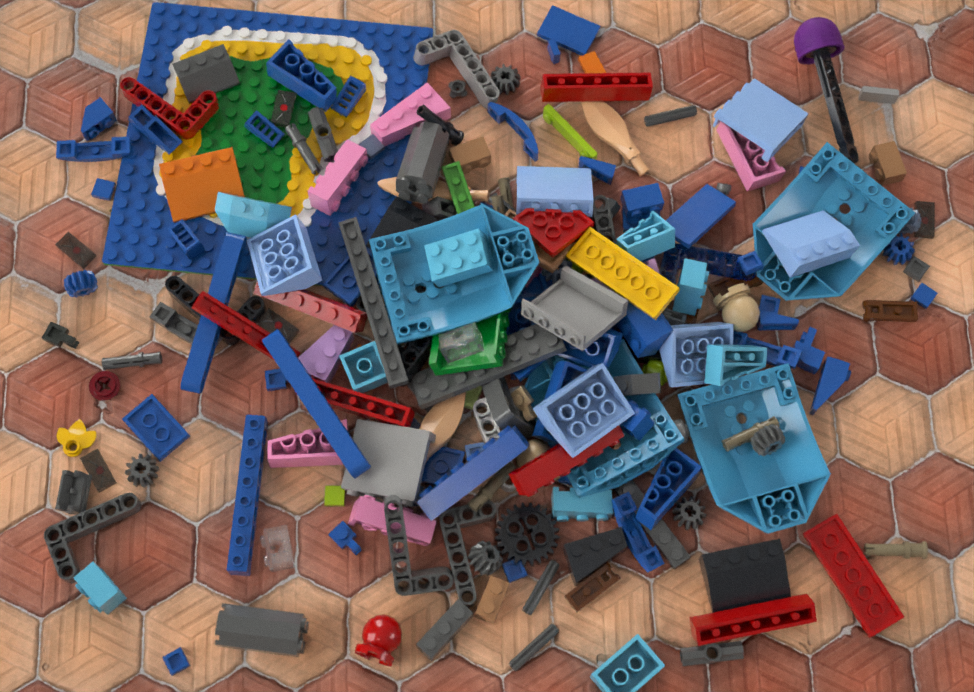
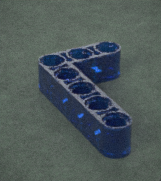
M675 243L674 248L664 252L659 271L660 275L676 285L679 270L682 269L684 259L695 258L691 260L707 263L706 271H709V274L746 281L753 280L756 276V272L747 276L743 272L737 261L738 257L743 255L691 246L688 249L678 243Z

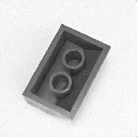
M224 44L173 63L174 70L189 104L193 103L204 91L211 90L216 94L240 84Z

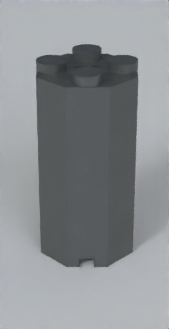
M424 121L419 127L417 125L413 127L396 178V191L399 193V198L426 204L429 199L433 198L449 146V133L447 131L444 133L442 126L439 124Z
M222 603L221 607L224 611H219L215 635H219V640H215L217 647L299 657V654H304L306 642H304L303 637L304 633L307 634L309 629V621H307L304 614Z

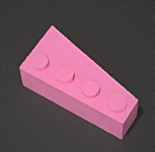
M426 83L371 123V135L374 134L384 146H387L411 134L413 127L416 125L419 127L425 121L416 113L421 105L424 104L443 120L451 118V108Z
M721 121L716 130L746 191L779 182L786 171L775 162V157L773 156L766 162L762 159L765 152L763 148Z
M348 139L334 157L335 162H329L326 166L325 175H319L316 179L317 184L315 188L311 186L308 190L311 207L329 216L332 215L333 211L336 212L338 210L340 200L348 194L352 181L355 182L357 180L359 170L368 162L367 149Z
M347 419L341 420L342 424L348 431ZM320 428L315 430L309 429L305 430L304 433L291 434L268 441V462L270 468L344 465Z
M369 495L360 496L354 502L348 525L354 527L355 523L361 524L364 530L377 531L379 529L383 535L388 536L384 501L383 503L375 501L376 498ZM393 503L388 505V508L391 510L397 509ZM403 507L407 541L423 546L429 545L437 521H431L426 514L421 513L417 515L413 513V510ZM395 522L390 527L392 529H399L401 524Z

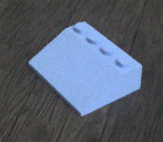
M824 210L762 230V233L790 278L848 259L860 246L851 230Z
M297 215L247 240L262 296L303 290L322 281L307 228Z
M709 322L671 325L673 332L659 349L669 387L706 384L704 381L707 345H733L734 324Z
M603 363L591 367L532 408L543 426L572 458L635 414Z

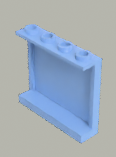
M754 78L750 83H745L741 92L737 91L732 100H728L725 103L723 109L719 108L714 115L713 127H716L722 121L763 148L765 152L762 159L768 162L803 126L809 113Z
M517 166L516 215L526 208H534V211L560 209L561 212H573V210H581L588 217H592L593 188L591 168Z

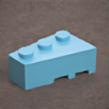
M652 211L650 217L646 220H640L637 227H631L618 237L617 245L638 260L643 261L675 247V228L655 211Z
M708 344L704 383L721 386L729 380H736L741 375L750 374L766 367L767 347Z
M553 487L551 494L552 519H557V522H567L569 519L588 521V518L606 521L613 514L612 490L579 498L574 488H570V491H559V487Z

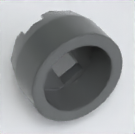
M717 182L716 190L727 196L731 191L732 185Z

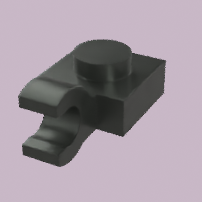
M50 322L42 336L44 341L57 347H61L65 343L76 349L80 343L76 341L75 337L68 335L69 330L53 322Z

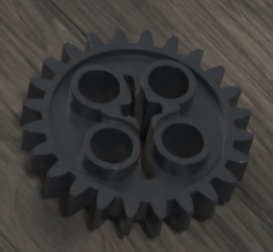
M522 502L521 508L514 504V511L507 508V516L501 514L503 521H497V525L501 527L495 529V533L500 534L495 537V541H501L497 548H504L501 555L508 554L507 561L514 558V565H517L519 561H522L523 567H525L526 562H529L530 566L533 567L534 561L541 565V558L547 561V553L553 555L554 551L552 548H557L558 546L554 542L560 538V536L555 535L559 532V528H554L557 520L551 521L553 514L546 515L547 508L540 511V504L535 508H532V502L529 503L528 507H525V504ZM534 518L538 523L532 526L527 523V520ZM519 519L523 520L526 532L528 534L531 533L530 540L533 546L535 547V550H532L528 537L526 535L523 536L524 528L522 524L519 522ZM517 526L519 532L512 533L509 531V527ZM543 536L546 541L540 544L536 542L535 538ZM523 543L527 546V550L520 551L517 549V545Z

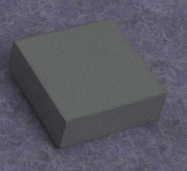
M913 256L903 273L919 282L930 266Z

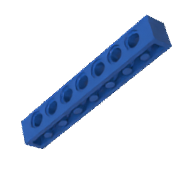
M246 415L227 562V572L230 575L250 576L268 430L266 416Z

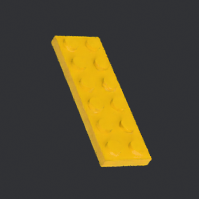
M591 227L586 230L566 254L568 260L621 297L627 299L628 302L654 320L660 316L680 291L678 286Z

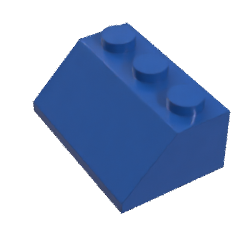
M628 302L626 316L616 323L637 358L655 355L673 332V328L662 313L654 320L630 302Z
M609 329L584 351L563 340L567 351L558 354V356L589 368L603 363L608 370L618 353L623 333Z

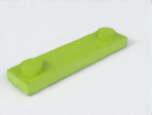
M547 104L543 109L545 122L551 124L580 153V156L597 160L598 153L550 104Z

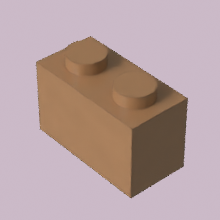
M484 137L449 148L451 162L459 161L463 174H467L478 167L484 168L491 163V153Z
M895 141L873 146L869 154V160L875 167V176L880 181L881 186L902 181L907 172Z
M490 576L475 612V617L494 625L510 583Z

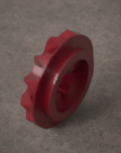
M110 371L96 373L89 382L91 395L101 401L111 400L114 396L118 395V391L121 388L119 378ZM100 383H108L110 390L104 389L103 391H101L102 387Z

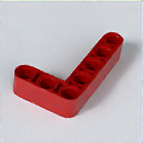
M126 77L120 82L121 90L127 100L137 107L142 104L153 116L156 115L171 131L185 140L192 139L219 109L216 94L211 90L201 93L191 106L182 113L134 78Z

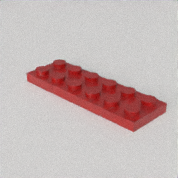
M837 513L802 534L869 638L905 617Z

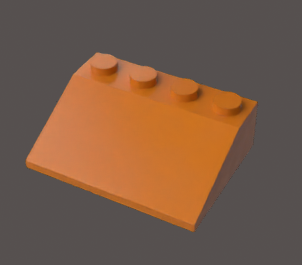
M232 147L159 164L173 223L181 219L185 221L216 213L215 206L218 192L245 197Z

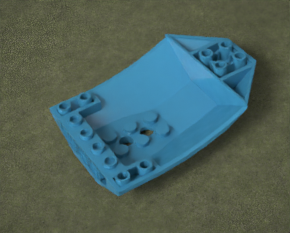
M826 142L789 186L753 223L755 252L764 265L762 270L756 272L757 277L786 301L841 297L912 218L915 212ZM847 204L850 207V212L843 214L840 212L839 207ZM823 210L851 230L860 246L850 258L791 278L762 233L763 229Z
M482 203L467 211L428 225L369 239L381 293L397 344L458 329L493 317L512 308L539 264L529 228ZM479 228L486 237L493 271L446 285L440 289L436 288L431 279L424 245ZM418 286H424L426 291L418 293L415 289Z
M623 339L621 340L618 353L608 368V372L613 380L614 376L643 374ZM558 355L548 358L529 374L525 388L534 399L531 406L534 408L544 401L556 362L568 361L587 370L590 368ZM655 393L624 396L626 400L630 398L637 403L638 408L644 407L652 414L650 418L655 424L640 441L622 430L624 437L619 439L620 448L612 449L607 446L603 449L604 452L596 457L591 456L584 465L575 466L570 469L571 472L566 476L579 498L617 488L654 468L685 441ZM547 442L550 448L555 446V444Z
M789 363L744 375L736 380H729L721 386L709 385L677 394L700 466H702V472L718 507L767 534L807 522L831 473L809 425ZM737 414L745 415L746 422L744 424L737 422ZM773 416L777 418L780 425L779 428L785 436V443L782 447L771 455L764 457L754 451L751 442H747L728 452L722 445V440L751 428L757 422L766 421Z

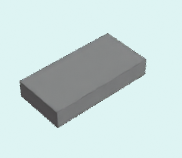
M863 86L858 100L895 104L899 97V90Z

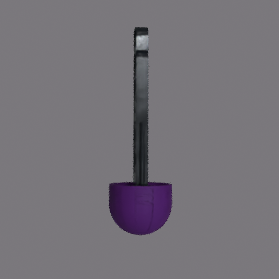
M822 17L811 18L799 26L794 36L798 62L800 64L815 63L837 144L840 147L839 151L855 164L859 161L856 146H854L853 134L831 59L845 49L842 36L837 26L831 20Z

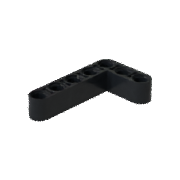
M170 276L165 282L170 296L200 320L201 314L192 309L199 294L178 276ZM174 285H179L177 289H171ZM193 296L192 300L185 301L187 297ZM252 296L236 312L256 324L265 315L266 306L261 297ZM257 304L261 305L257 310L252 309ZM221 328L219 336L223 338L222 341L226 344L235 345L241 340L235 335L226 337L228 331Z
M360 296L356 302L357 308L366 312L362 297ZM430 337L404 342L408 347L401 354V359L409 383L430 358L432 346ZM428 342L426 346L421 347L423 343ZM416 357L413 362H409L410 359Z

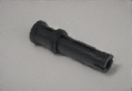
M424 104L417 109L416 113L427 122L439 124L442 126L444 133L446 131L449 133V140L452 145L456 146L462 142L464 133L454 128L451 122H445Z

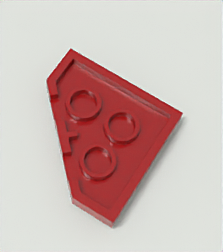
M526 208L513 218V220L529 228L532 240L552 258L582 236L589 227L592 228L594 226V221L581 210L561 212L560 209L534 211V208Z

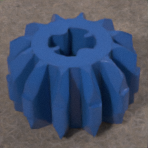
M900 233L883 249V256H888L887 262L893 260L894 265H897L898 262L903 265L906 261L911 260L915 249L912 248L914 242L908 241L909 236L903 238V234Z
M78 271L67 275L64 279V287L70 297H83L95 292L98 288L97 279L92 271Z

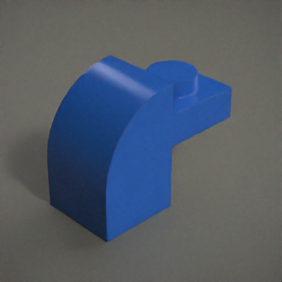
M809 327L807 332L803 331L800 340H796L793 348L802 350L797 366L815 375L820 368L825 352L811 346L817 329Z

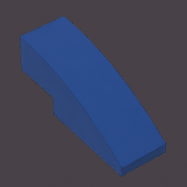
M142 104L128 117L129 122L169 155L183 142Z

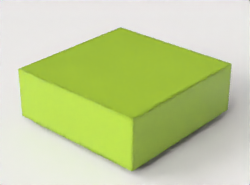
M325 485L324 505L345 507V490L341 486Z

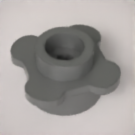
M462 80L450 82L448 84L451 91L449 93L450 97H465L467 95L465 90L466 82Z

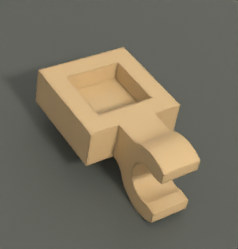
M524 385L511 393L515 406L522 410L526 421L534 420L537 417L531 406L534 399Z

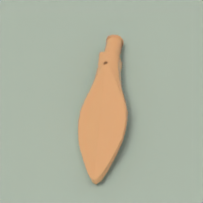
M603 101L581 102L585 119L594 134L618 151L628 163L631 162L640 177L646 174L650 169L640 157L641 152L634 145L622 117Z
M397 177L377 182L382 190L399 197V193L396 191ZM438 179L433 198L438 196L453 201L447 183ZM468 186L473 201L488 202L489 190H471Z
M466 392L435 404L424 417L419 429L431 431L436 435L435 443L430 442L426 462L456 432L462 418Z

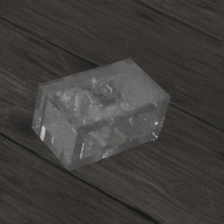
M475 322L439 335L440 351L447 364L484 351L483 338Z
M282 525L263 529V536H260L262 548L266 547L267 555H264L265 567H269L271 572L295 568L288 526ZM275 545H279L280 547L278 553H275L274 549L276 548Z

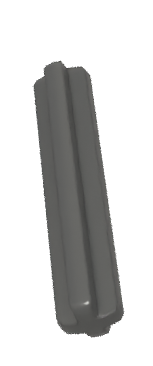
M695 105L656 113L645 116L644 122L648 127L696 116L697 109Z
M550 560L522 609L524 613L528 615L533 614L559 568V564L556 561Z
M550 624L509 662L510 667L514 671L522 667L558 634V628L554 624Z

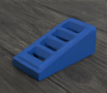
M350 76L331 109L347 118L365 93L366 84ZM341 103L345 105L347 108L344 109L343 107L339 106V104Z
M257 110L244 124L246 129L272 148L285 135ZM257 120L260 121L256 127L253 126ZM264 124L265 127L260 132L258 129ZM270 128L271 132L265 136L264 133ZM274 133L278 134L272 141L269 139Z
M580 156L578 167L591 168V175L611 185L616 165Z
M183 219L167 229L189 260H192L205 250L200 240ZM185 228L183 231H181L180 233H178V234L176 235V233H177L178 231H180L181 229Z
M760 311L757 330H795L799 319Z

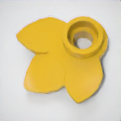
M80 419L73 423L69 430L59 428L57 431V440L63 445V451L69 457L79 456L83 449L93 445L97 436L96 431H87ZM73 445H76V450L71 451V447Z

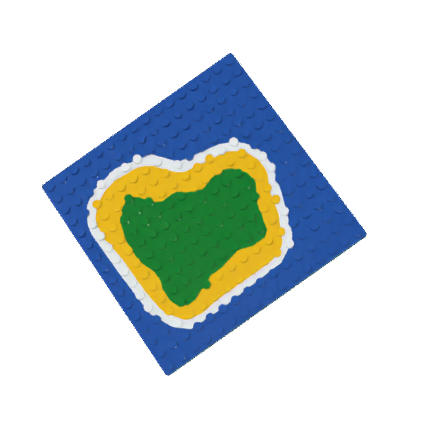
M161 2L152 3L137 78L139 83L184 113L191 104H189L178 80L173 63L224 44L240 84L216 93L219 109L192 139L185 140L178 136L183 142L170 155L129 122L126 136L131 137L130 155L122 157L102 257L103 264L213 275L227 230L217 213L185 220L184 222L205 248L202 253L189 260L167 231L168 228L176 223H173L159 164L232 147L245 197L292 207L290 217L297 215L306 226L322 281L315 285L322 286L348 256L338 222L357 217L366 246L385 212L396 198L395 195L382 190L377 182L397 177L411 134L385 146V149L371 160L368 157L367 164L359 170L357 180L355 182L352 181L348 194L340 200L338 210L336 212L333 211L332 215L329 216L311 207L308 195L309 188L311 186L315 188L317 184L316 179L319 175H325L326 166L329 164V162L324 161L308 116V112L312 108H316V106L267 75L266 62L290 39L295 48L299 49L308 61H311L315 68L322 72L336 87V98L350 76L366 84L365 93L347 118L333 111L331 107L324 112L339 151L347 139L359 145L371 135V123L427 83L429 64L418 65L413 57L416 45L433 37V29ZM341 103L339 104V106L343 107L344 109L347 108L345 105ZM132 104L131 114L138 108L135 104ZM287 104L288 110L283 112L280 110V106ZM256 110L285 134L274 148L244 127L245 122ZM257 120L253 126L256 127L260 121ZM263 124L258 130L261 132L265 125ZM291 124H296L301 135L305 136L306 143L323 168L319 173L315 171L316 174L314 175L311 173L298 149L292 145L293 141L285 131L288 125L292 128ZM269 128L264 133V135L267 136L271 132V129ZM274 133L269 139L272 141L278 134ZM183 228V229H181L180 231H178V232L176 233V235H177L178 233H180L181 231H183L185 228ZM246 242L237 278L257 280Z

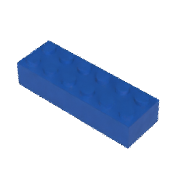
M508 425L498 434L500 436L498 439L491 438L482 446L483 450L481 452L478 449L466 458L467 462L465 464L461 461L452 468V474L448 476L445 473L435 482V487L432 488L430 485L419 494L420 499L417 503L431 521L528 448L530 443L516 425L512 428Z

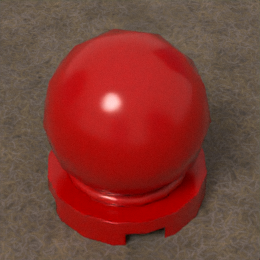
M385 614L370 618L363 627V643L356 644L355 654L367 660H370V657L379 659L378 664L391 667L395 660L391 653L399 647L402 641L400 624L395 618Z

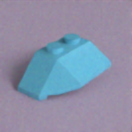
M218 192L215 212L227 232L251 238L290 218L292 207L223 192Z

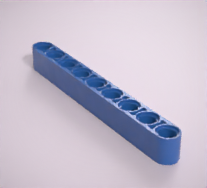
M227 232L208 291L209 295L227 306L229 305L247 242L246 236ZM201 315L180 387L181 390L201 394L204 389L222 328Z
M276 329L263 338L262 342L351 476L356 479L371 468L370 464L280 330Z

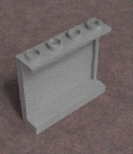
M565 266L561 269V279L531 302L522 299L521 315L584 351L626 316L628 300Z
M357 419L353 440L371 468L356 479L345 468L341 488L347 491V495L358 497L359 494H364L376 499L377 497L383 498V501L390 495H396L401 499L402 505L413 507L414 504H418L417 498L430 442L435 443L436 435L427 430Z

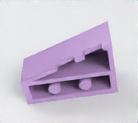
M333 325L298 357L313 379L327 383L331 382L341 364L339 355L346 353L354 341L353 332Z

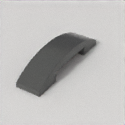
M160 302L149 317L169 332L192 345L198 325ZM219 336L216 347L223 339L221 336Z

